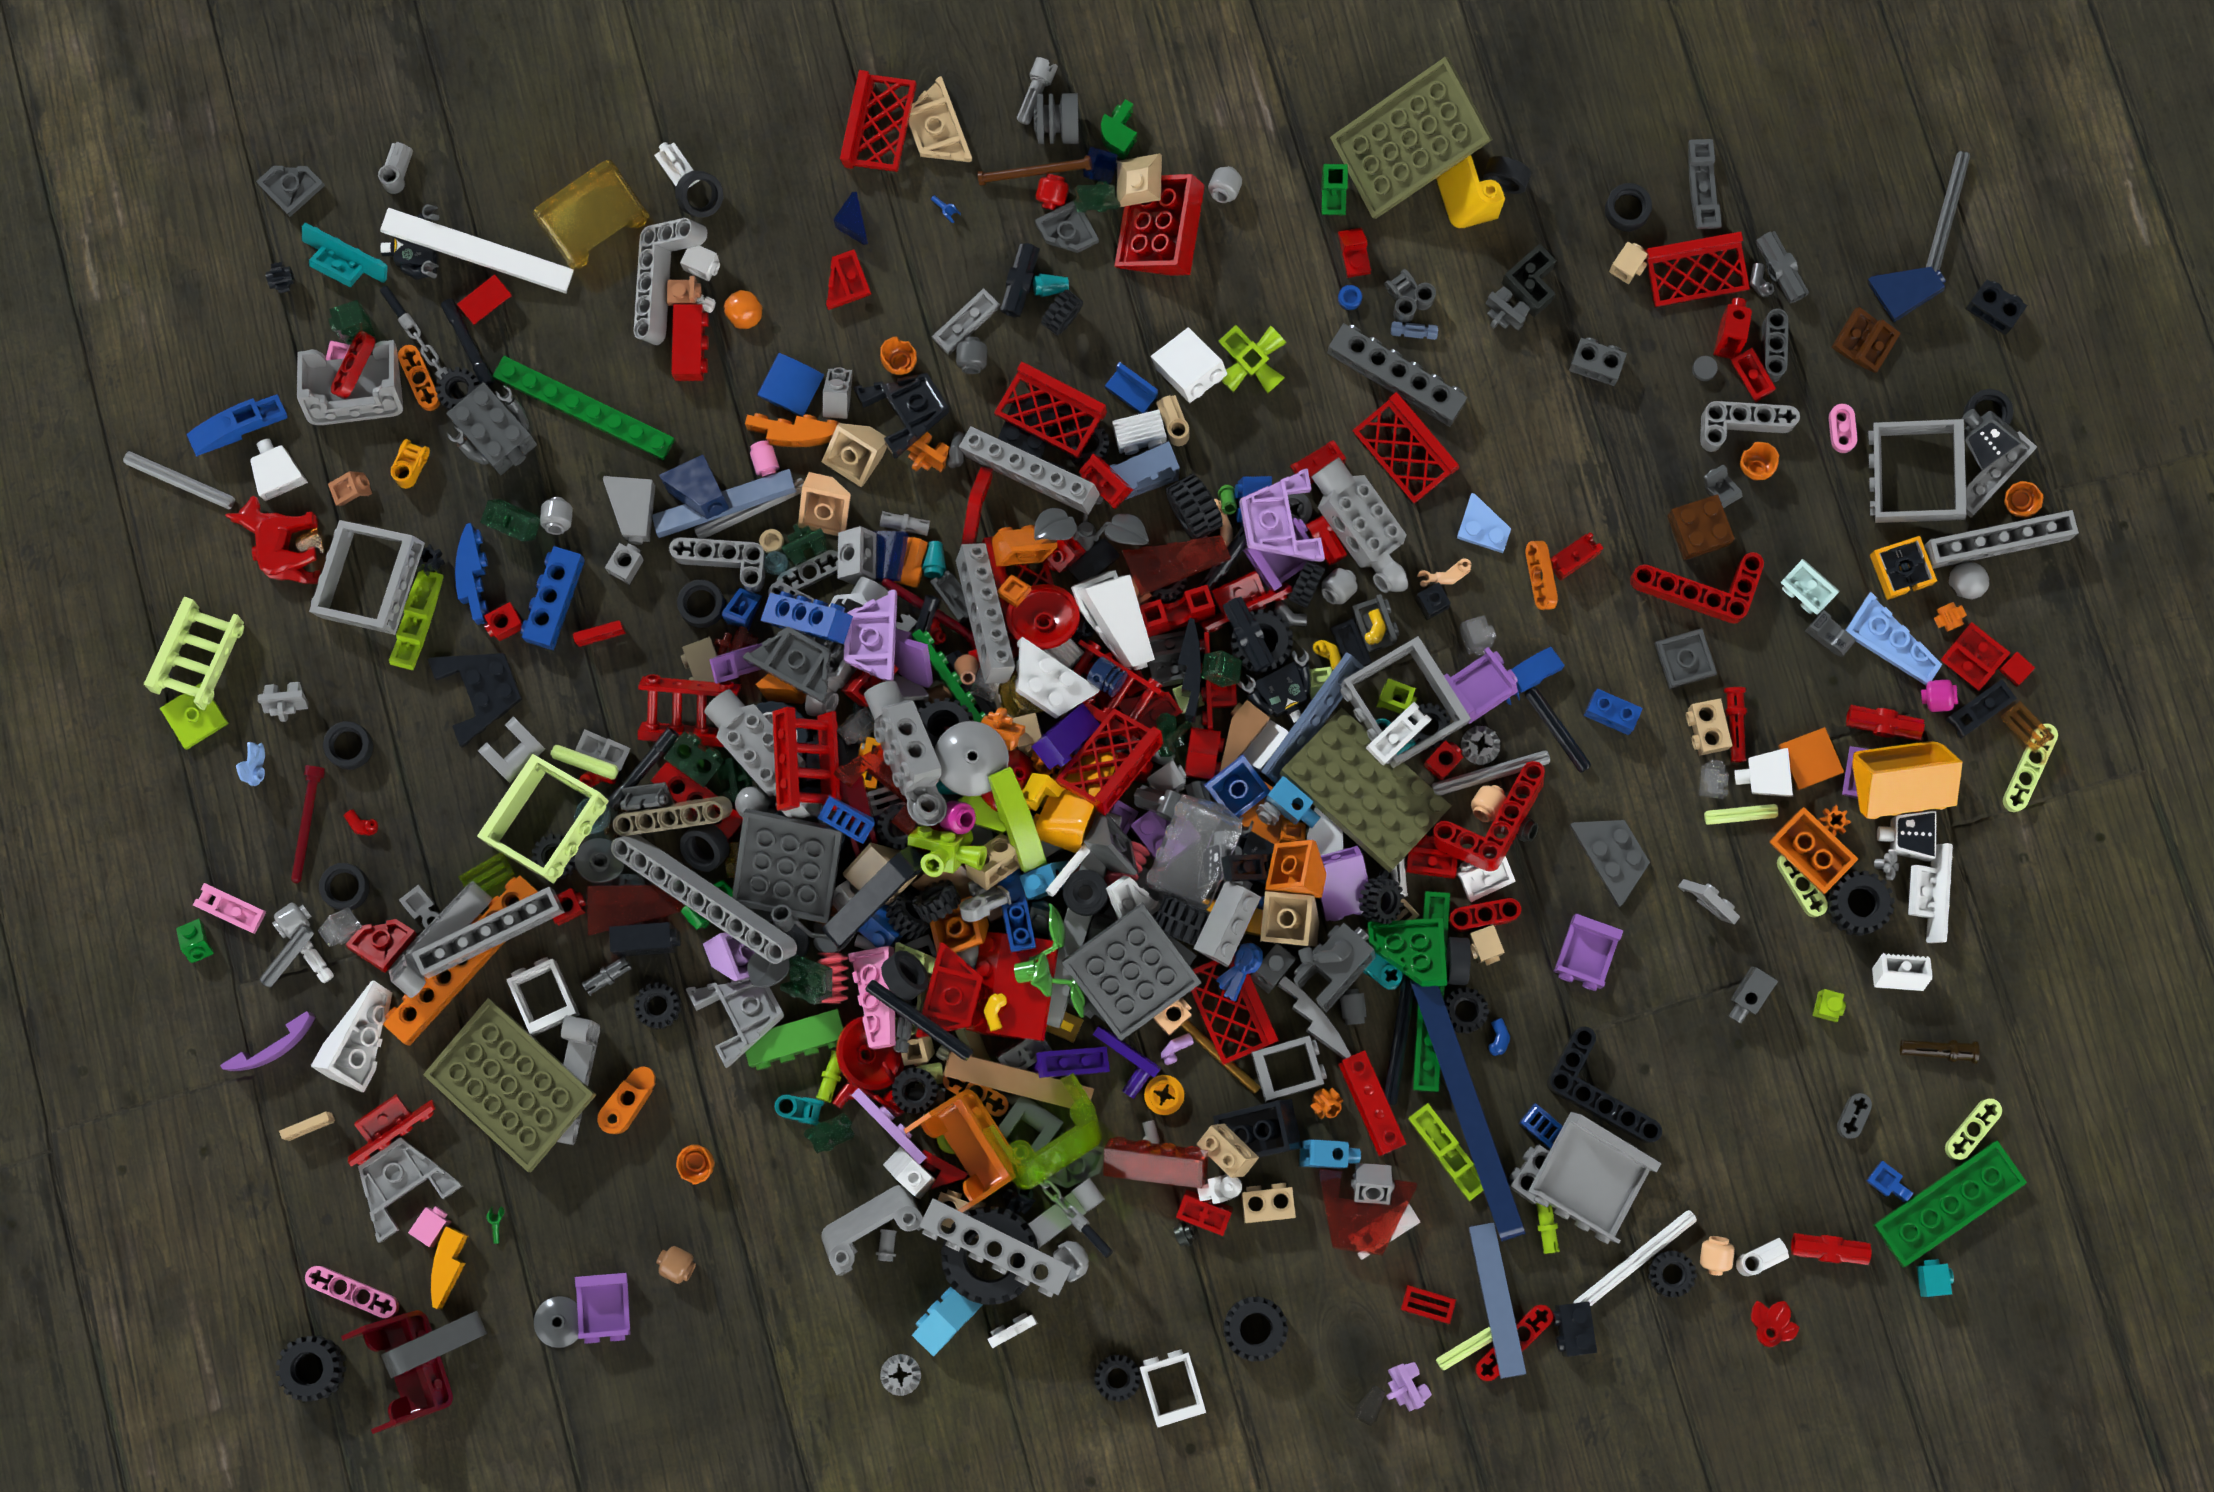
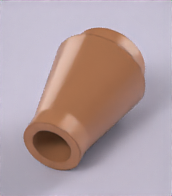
M971 655L960 656L954 666L955 671L964 684H972L979 669L978 660Z

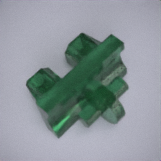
M1099 181L1096 185H1077L1074 189L1077 196L1074 200L1077 212H1086L1087 210L1106 212L1108 209H1118L1121 206L1115 196L1114 185H1109L1106 181Z
M797 523L792 525L795 532L787 536L791 543L782 546L786 558H790L795 566L807 561L803 551L812 548L815 556L827 551L826 538L821 528L811 532L809 526L799 529Z
M1162 713L1157 717V729L1161 730L1163 745L1158 750L1160 757H1170L1176 753L1174 747H1181L1189 742L1186 732L1192 727V724L1188 721L1182 724L1177 723L1176 717L1168 713Z
M733 758L725 759V764L716 768L719 780L725 781L729 779L730 787L722 789L721 796L728 798L731 803H735L736 797L742 789L753 787L752 782L755 780L737 760Z
M842 1113L835 1118L823 1121L805 1130L803 1135L812 1142L814 1150L818 1154L822 1151L832 1150L834 1146L852 1139L855 1134L850 1128L852 1122L845 1113Z

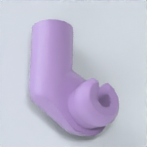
M1187 1033L1168 1043L1161 1052V1059H1164L1165 1065L1177 1062L1175 1053L1193 1045L1192 1036Z

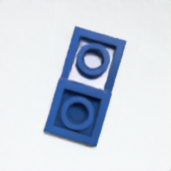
M1549 647L1511 670L1518 679L1516 685L1520 693L1540 684L1544 678L1561 671L1565 665L1553 648Z

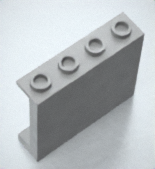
M1570 1112L1528 1192L1536 1196L1534 1201L1547 1208L1551 1205L1556 1208L1554 1213L1566 1220L1569 1217L1576 1220L1574 1225L1586 1232L1589 1229L1596 1233L1594 1237L1606 1244L1609 1241L1619 1244L1621 1240L1615 1237L1649 1171L1657 1172L1661 1163L1585 1116Z

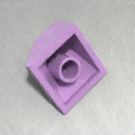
M726 932L720 933L703 943L711 967L733 981L750 978L747 965L750 957L755 953L753 950Z

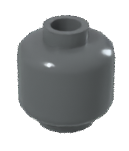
M966 337L965 341L957 345L956 364L962 369L963 373L978 374L987 366V345L980 342L978 337Z

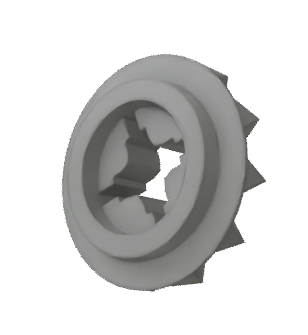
M1475 726L1467 730L1463 735L1461 750L1468 761L1478 765L1488 764L1497 757L1500 751V739L1496 732L1487 726ZM1484 736V744L1489 747L1483 748L1480 754H1478V746L1472 742H1478Z
M898 1354L888 1358L883 1364L880 1379L888 1392L893 1395L903 1396L917 1388L921 1379V1370L918 1363L912 1357ZM898 1364H900L903 1372H911L912 1374L903 1379V1386H901L898 1378H890V1375L897 1373Z

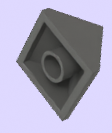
M1100 814L1083 842L1109 871L1128 875L1138 874L1131 840L1108 814L1106 816Z

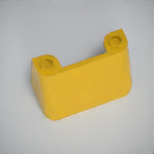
M1471 155L1436 178L1449 221L1454 227L1466 228L1499 218L1505 201L1502 188L1494 180L1479 182Z

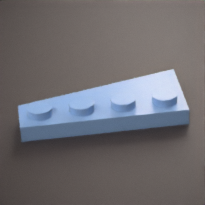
M1870 592L1845 631L1850 633L1857 643L1926 685L1929 681L1933 680L1942 664L1921 642H1917L1909 633L1910 631L1904 625H1901L1892 616V613L1876 600L1877 597Z

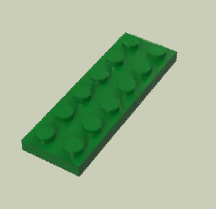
M1994 1141L1873 1224V1226L1901 1267L1904 1268L2024 1186L2027 1182L2000 1143Z

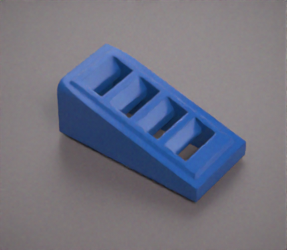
M830 795L817 816L818 819L862 844L875 824L873 817ZM835 805L838 808L833 817L830 818L828 815ZM842 812H847L841 823L838 822V819ZM854 816L855 820L853 821L851 827H848V822L850 821L851 817ZM861 821L864 822L860 831L857 832L856 830Z
M1536 1103L1532 1105L1518 1123L1550 1150L1553 1146L1552 1142L1559 1135L1563 1127ZM1536 1114L1540 1115L1539 1120L1532 1126L1530 1124ZM1546 1120L1548 1124L1540 1133L1537 1129ZM1553 1126L1554 1128H1556V1130L1551 1135V1137L1547 1139L1545 1135Z

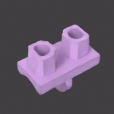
M1415 1362L1405 1365L1400 1364L1388 1370L1392 1381L1388 1382L1392 1392L1386 1395L1388 1400L1396 1398L1399 1406L1405 1404L1409 1412L1425 1405L1424 1402L1431 1396V1392L1425 1384L1415 1387L1412 1378L1420 1374Z

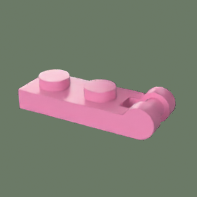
M206 883L203 884L201 888L203 891L199 899H195L193 906L251 933H256L266 911ZM213 895L216 896V899L211 906L208 902Z

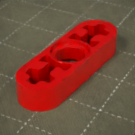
M360 331L354 337L332 382V394L342 399L350 396L375 346V337L364 331Z

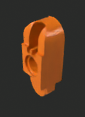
M648 1067L634 1068L627 1079L623 1080L604 1104L597 1118L598 1125L604 1132L618 1135L624 1133L629 1128L656 1084V1076L652 1069ZM628 1092H633L635 1095L634 1102L629 1106L625 1105L623 1101L624 1095ZM615 1114L617 1122L609 1123L608 1119L611 1115Z

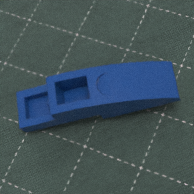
M278 394L257 402L252 398L209 418L187 433V437L195 455L199 456L240 441L243 434L287 419V414Z
M468 523L463 530L457 550L455 566L456 590L458 600L462 604L469 603L472 618L477 625L487 623L484 615L489 613L486 600L482 601L480 592L484 591L481 578L477 577L486 575L485 567L488 566L485 552L481 553L479 544L483 543L480 530H476L471 523Z
M1020 868L997 883V886L1000 885L1009 892L1012 902L1011 905L1007 903L1001 906L1011 952L1036 948L1028 904L1019 877L1021 876Z

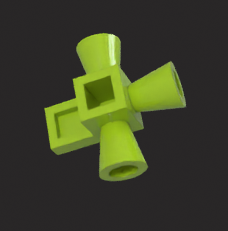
M1237 325L1218 341L1237 362L1226 369L1227 375L1221 380L1233 393L1247 374L1250 377L1256 374L1267 394L1285 378L1266 364L1269 360L1267 355L1286 344V341L1272 326L1267 329L1257 345Z
M918 826L908 836V845L931 850V853L924 855L921 859V868L928 876L938 877L943 872L953 874L963 863L980 871L985 864L987 848L986 846H969L973 841L971 830L966 834H955L950 831L941 832L933 830L929 826Z

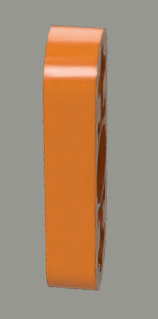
M403 346L398 352V359L417 402L424 410L433 411L439 407L441 402L437 398L436 386L424 359L415 346ZM408 352L414 355L413 360L417 366L412 367L411 363L406 359ZM418 372H423L426 375L424 382L420 384L414 383L413 376ZM423 389H427L428 393L433 397L431 398L432 403L428 404L424 401L426 396L422 391Z
M1530 541L1526 546L1525 553L1535 604L1540 610L1554 609L1558 602V595L1548 546L1544 541ZM1541 570H1542V573H1543V579H1542V580H1541V577H1540Z
M943 1076L945 1088L956 1095L959 1094L962 1087L956 1084L950 1087L948 1077ZM969 1083L966 1086L965 1090L970 1089L972 1086H980L983 1089V1096L980 1098L982 1103L987 1098L988 1091L993 1093L989 1097L990 1099L998 1101L1000 1098L1003 1100L1002 1105L1004 1109H998L996 1112L993 1111V1105L986 1102L985 1108L992 1116L1001 1117L1007 1113L1009 1102L1004 1095L992 1088Z

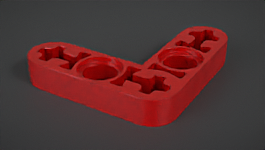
M981 466L971 489L961 545L976 544L982 506L992 481V468Z

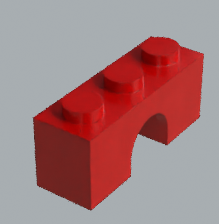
M1208 585L1185 591L1184 596L1173 603L1163 604L1161 599L1139 606L1148 638L1187 626L1189 618H1193L1195 623L1215 617V605Z

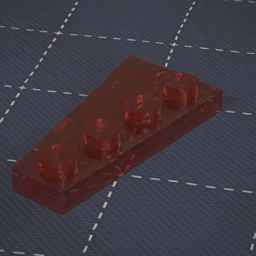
M1222 535L1193 539L1187 542L1167 543V545L1154 547L1146 546L1140 549L1122 550L1140 596L1231 560Z
M657 885L587 886L588 936L609 931L610 926L634 925L680 913L686 905Z

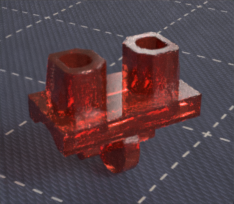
M740 626L736 630L732 643H730L732 634L725 632L723 640L715 639L714 644L720 647L719 656L725 654L727 650L731 652L741 649V647L745 648L756 645L758 638L747 632L748 628Z

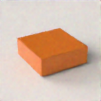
M1011 574L997 590V594L1000 598L1017 608L1031 592V586Z

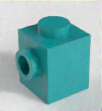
M1939 1259L1925 1260L1924 1266H1916L1921 1297L1952 1294L1951 1284L1954 1283V1276L1948 1264H1940Z

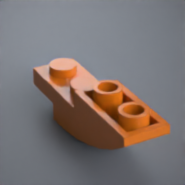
M755 413L754 416L747 415L745 425L749 431L767 434L766 439L770 445L811 447L830 443L836 426L840 422L835 420L823 422L818 421V418L815 416L803 415V417L796 416L795 424L793 425L791 421L786 419L774 421L768 419L766 415Z

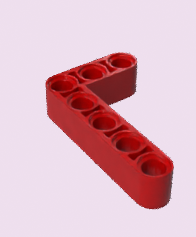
M1751 552L1746 554L1737 566L1728 593L1645 564L1635 569L1630 577V583L1637 591L1735 624L1740 622L1749 611L1764 567V560L1758 553ZM1752 561L1756 566V570H1749L1745 562ZM1637 574H1646L1648 582L1639 581ZM1667 581L1670 583L1671 590L1666 591L1662 589L1660 582ZM1744 583L1748 587V593L1741 592L1738 589V584ZM1690 589L1693 591L1694 599H1688L1684 595V590ZM1712 597L1716 599L1718 606L1711 607L1707 603V598ZM1730 606L1739 607L1741 615H1734L1730 610Z
M1530 761L1523 766L1485 837L1454 823L1441 821L1434 827L1435 847L1484 871L1491 872L1497 870L1543 787L1545 775L1543 765L1536 761ZM1535 774L1539 777L1533 779L1528 777V775ZM1519 794H1525V795H1527L1528 797H1526V798H1519V797H1517V795H1519ZM1515 814L1517 817L1511 819L1506 815ZM1442 834L1450 835V837L1446 839L1441 838L1439 836ZM1504 834L1506 837L1500 839L1495 837V835ZM1471 844L1473 847L1466 849L1462 845ZM1486 854H1493L1495 858L1488 859L1484 856Z

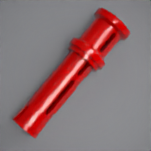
M1745 687L1724 689V693L1727 695L1725 714L1729 716V730L1732 747L1730 748L1731 762L1735 763L1746 762L1744 716L1747 713V708L1744 705ZM1734 696L1737 697L1736 706L1734 705ZM1736 728H1738L1739 748L1736 745Z

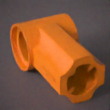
M907 537L901 562H898L895 570V583L914 588L919 587L923 572L922 564L928 542L915 537Z

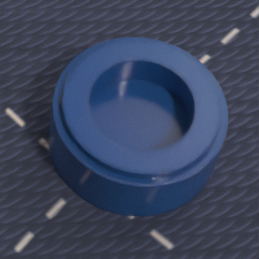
M1346 285L1339 291L1338 303L1343 309L1355 310L1360 306L1362 292L1358 287Z

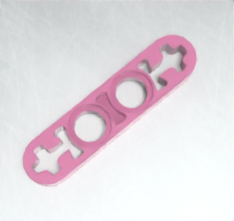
M313 1266L306 1272L305 1282L309 1287L378 1317L391 1318L399 1310V1302L394 1296L323 1266ZM321 1271L320 1276L330 1279L331 1275L334 1277L330 1280L329 1284L319 1281L315 1284V1278L312 1277L313 1273ZM338 1280H344L347 1283V1290L341 1295L337 1294L334 1290V1285ZM363 1289L370 1293V1300L366 1304H361L357 1300L359 1291ZM377 1294L379 1295L377 1301L387 1302L390 1300L389 1305L393 1307L391 1311L383 1313L384 1308L379 1305H374V1309H371V1306L376 1301Z

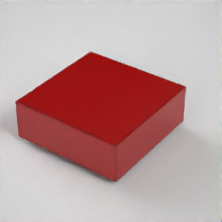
M2015 652L1999 671L2015 686H2019L2035 667L2020 653Z

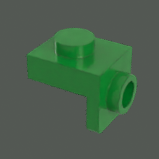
M200 919L176 928L180 950L190 963L213 955V949L207 942L204 924Z

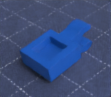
M1884 1161L1878 1164L1866 1180V1182L1886 1197L1893 1192L1896 1197L1905 1202L1913 1195L1909 1189L1899 1183L1903 1176Z

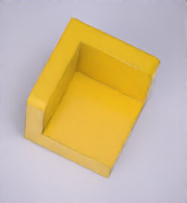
M1032 773L1022 792L1028 807L1031 810L1037 811L1046 795L1059 797L1063 788L1049 775Z

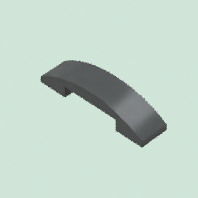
M1713 139L1689 140L1690 194L1697 229H1717L1722 227L1720 205L1717 204Z

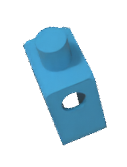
M1282 776L1265 799V802L1273 804L1280 811L1281 815L1295 825L1302 820L1310 828H1313L1321 818L1310 808L1313 800L1284 776ZM1292 804H1299L1301 809L1295 810Z
M1069 861L1050 863L1019 876L1027 899L1035 901L1048 896L1049 894L1045 890L1057 877L1056 871L1058 870L1060 873Z
M1327 1140L1301 1141L1303 1148L1300 1149L1299 1167L1340 1169L1348 1168V1163H1360V1149L1349 1148L1348 1142Z

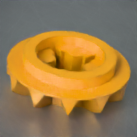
M1159 1075L1147 1084L1144 1092L1145 1102L1149 1109L1156 1114L1170 1115L1181 1107L1184 1101V1089L1176 1078L1169 1075ZM1166 1085H1169L1168 1094L1172 1095L1171 1097H1174L1175 1100L1166 1099L1161 1106L1160 1096L1153 1092H1162Z

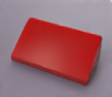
M1753 348L1731 359L1733 367L1754 403L1776 390Z

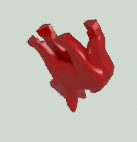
M251 496L238 513L225 514L232 522L242 525L255 534L256 546L252 547V557L254 561H258L259 568L269 578L291 580L303 584H318L321 571L307 572L302 568L317 560L315 547H309L303 553L288 551L292 533L318 528V518L313 512H307L305 515L298 517L285 516L279 513H262L258 498Z

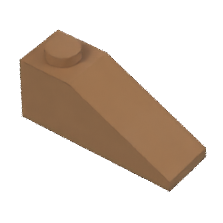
M1248 700L1243 705L1239 702L1231 712L1233 717L1220 772L1246 751L1270 720V717Z

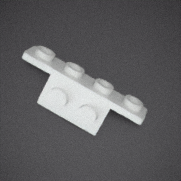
M1949 843L1936 845V858L1931 860V867L1922 865L1911 866L1908 915L1928 918L1927 943L1947 941L1953 845Z

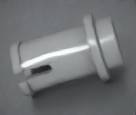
M881 1229L879 1252H876V1255H878L879 1261L893 1262V1257H896L894 1245L897 1231Z

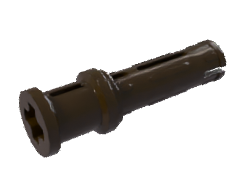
M1901 1039L1899 1048L1900 1055L1947 1058L1951 1062L1964 1060L1971 1061L1972 1064L1978 1063L1980 1050L1978 1041H1973L1971 1044L1958 1043L1957 1040H1951L1948 1043ZM1916 1048L1935 1049V1050H1923V1049H1916Z

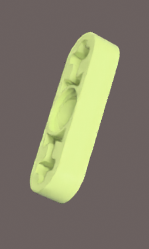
M1781 855L1777 860V867L1804 912L1810 917L1823 915L1828 908V902L1823 893L1802 873L1791 878L1790 874H1793L1794 871L1790 866H1784L1786 858ZM1803 877L1809 882V888L1806 891H1800L1796 887V880ZM1814 891L1815 894L1811 895V898L1814 902L1819 901L1821 903V906L1818 907L1819 912L1816 909L1811 910V899L1808 897L1804 900L1803 896Z
M1985 1099L1978 1103L1947 1141L1945 1152L1948 1157L1953 1160H1961L1969 1156L2000 1118L2002 1107L1997 1100ZM1984 1106H1993L1992 1112L1994 1115H1987L1983 1121L1975 1117L1976 1115L1982 1117L1985 1114L1986 1109ZM1971 1122L1977 1123L1980 1127V1133L1976 1137L1969 1135L1967 1132V1126ZM1964 1138L1972 1142L1971 1144L1965 1142L1961 1146L1963 1153H1954L1955 1147L1953 1143L1959 1144Z

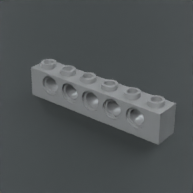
M970 426L959 445L966 458L985 467L992 468L1002 475L1089 515L1100 495L1094 483Z
M2073 510L1931 539L1924 545L1932 568L1935 569L2069 541L2079 532Z
M962 544L956 564L984 683H1008L1015 664L986 544Z
M547 887L413 952L412 955L421 975L429 979L565 912L555 890Z
M934 1198L919 1227L924 1229L922 1234L934 1240L939 1236L947 1240L946 1246L958 1252L962 1247L970 1251L968 1257L980 1263L986 1259L993 1263L992 1269L1002 1274H1006L1008 1270L1016 1274V1281L1027 1286L1032 1282L1040 1286L1039 1292L1051 1298L1053 1294H1060L1072 1269L1071 1266ZM946 1219H952L956 1224V1228L951 1234H946L942 1231L941 1225ZM969 1230H974L979 1235V1240L975 1245H968L965 1242L964 1236ZM994 1241L999 1242L1002 1246V1252L997 1257L990 1256L987 1251L988 1245ZM1015 1253H1021L1025 1257V1264L1021 1268H1014L1011 1265L1010 1260ZM1039 1264H1043L1048 1268V1276L1043 1280H1039L1034 1276V1268Z

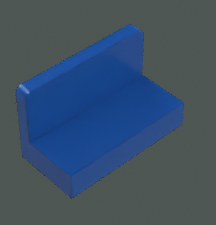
M1121 362L1118 363L1116 372L1105 385L1106 390L1139 414L1146 413L1158 398V389Z

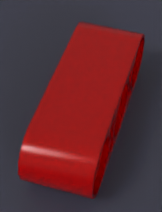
M1506 898L1459 907L1449 915L1448 925L1455 932H1465L1486 928L1491 925L1497 926L1511 923L1520 915L1521 906L1517 900ZM1511 905L1515 910L1514 916H1506L1503 913V906ZM1479 910H1487L1491 915L1490 920L1482 921L1478 916ZM1454 915H1464L1466 925L1458 926L1454 922Z

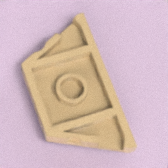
M940 76L912 104L908 125L920 157L971 162L972 156L942 76Z

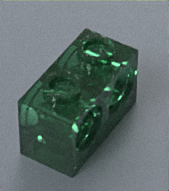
M358 300L329 309L332 316L328 318L331 329L346 344L351 345L354 337L361 331L375 337L369 315Z
M501 499L487 501L480 523L520 541H530L535 539L540 525V516Z
M684 731L664 759L699 785L705 787L724 759L721 758L722 754L711 746L707 748L700 743L702 740L696 734ZM680 745H688L692 751L691 755H683L679 749ZM700 760H709L712 768L710 770L702 769Z

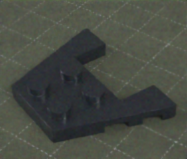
M928 373L897 378V382L887 384L881 381L874 383V386L863 388L862 385L853 387L854 393L863 408L887 398L905 427L884 438L885 444L894 459L898 458L949 413L948 405Z
M1033 398L1019 401L1022 412L1035 408ZM1036 398L1038 407L1052 403L1051 399ZM1016 402L1011 404L1007 414L1009 416L1019 413ZM1067 404L1056 407L1058 416L1064 417L1073 414L1071 407ZM1053 408L1040 411L1043 423L1056 419ZM1037 413L1023 416L1024 422L1028 426L1040 424ZM1085 416L1078 417V422L1084 421ZM1007 421L1004 422L998 437L999 440L1042 459L1047 446V442ZM1055 424L1044 427L1047 436H1051ZM1049 462V463H1051V464H1053V465H1055V466H1057V467H1059V468H1061V469H1064L1063 466H1060V465L1054 464V463H1052V462Z
M504 653L428 658L436 681L460 672L476 716L452 726L461 748L470 743L469 741L477 734H481L486 730V727L493 721L502 717L523 700Z

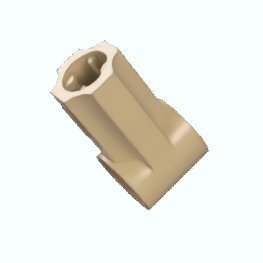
M1176 395L1161 398V400L1156 402V405L1160 410L1162 421L1168 433V440L1174 446H1183L1189 440V425L1185 421ZM1179 428L1184 430L1185 433L1181 436H1175L1172 432Z

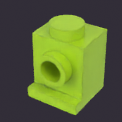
M1388 678L1376 707H1383L1402 714L1413 702L1416 703L1417 697L1413 696L1416 688ZM1399 697L1401 699V703L1393 700V698Z
M1827 989L1819 991L1812 1016L1838 1022L1839 1016L1843 1015L1846 1007V1002L1843 1001L1844 994Z

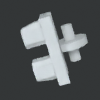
M1227 1174L1208 1179V1184L1197 1186L1200 1201L1212 1199L1213 1204L1231 1200L1241 1193L1242 1183L1237 1177L1231 1178Z

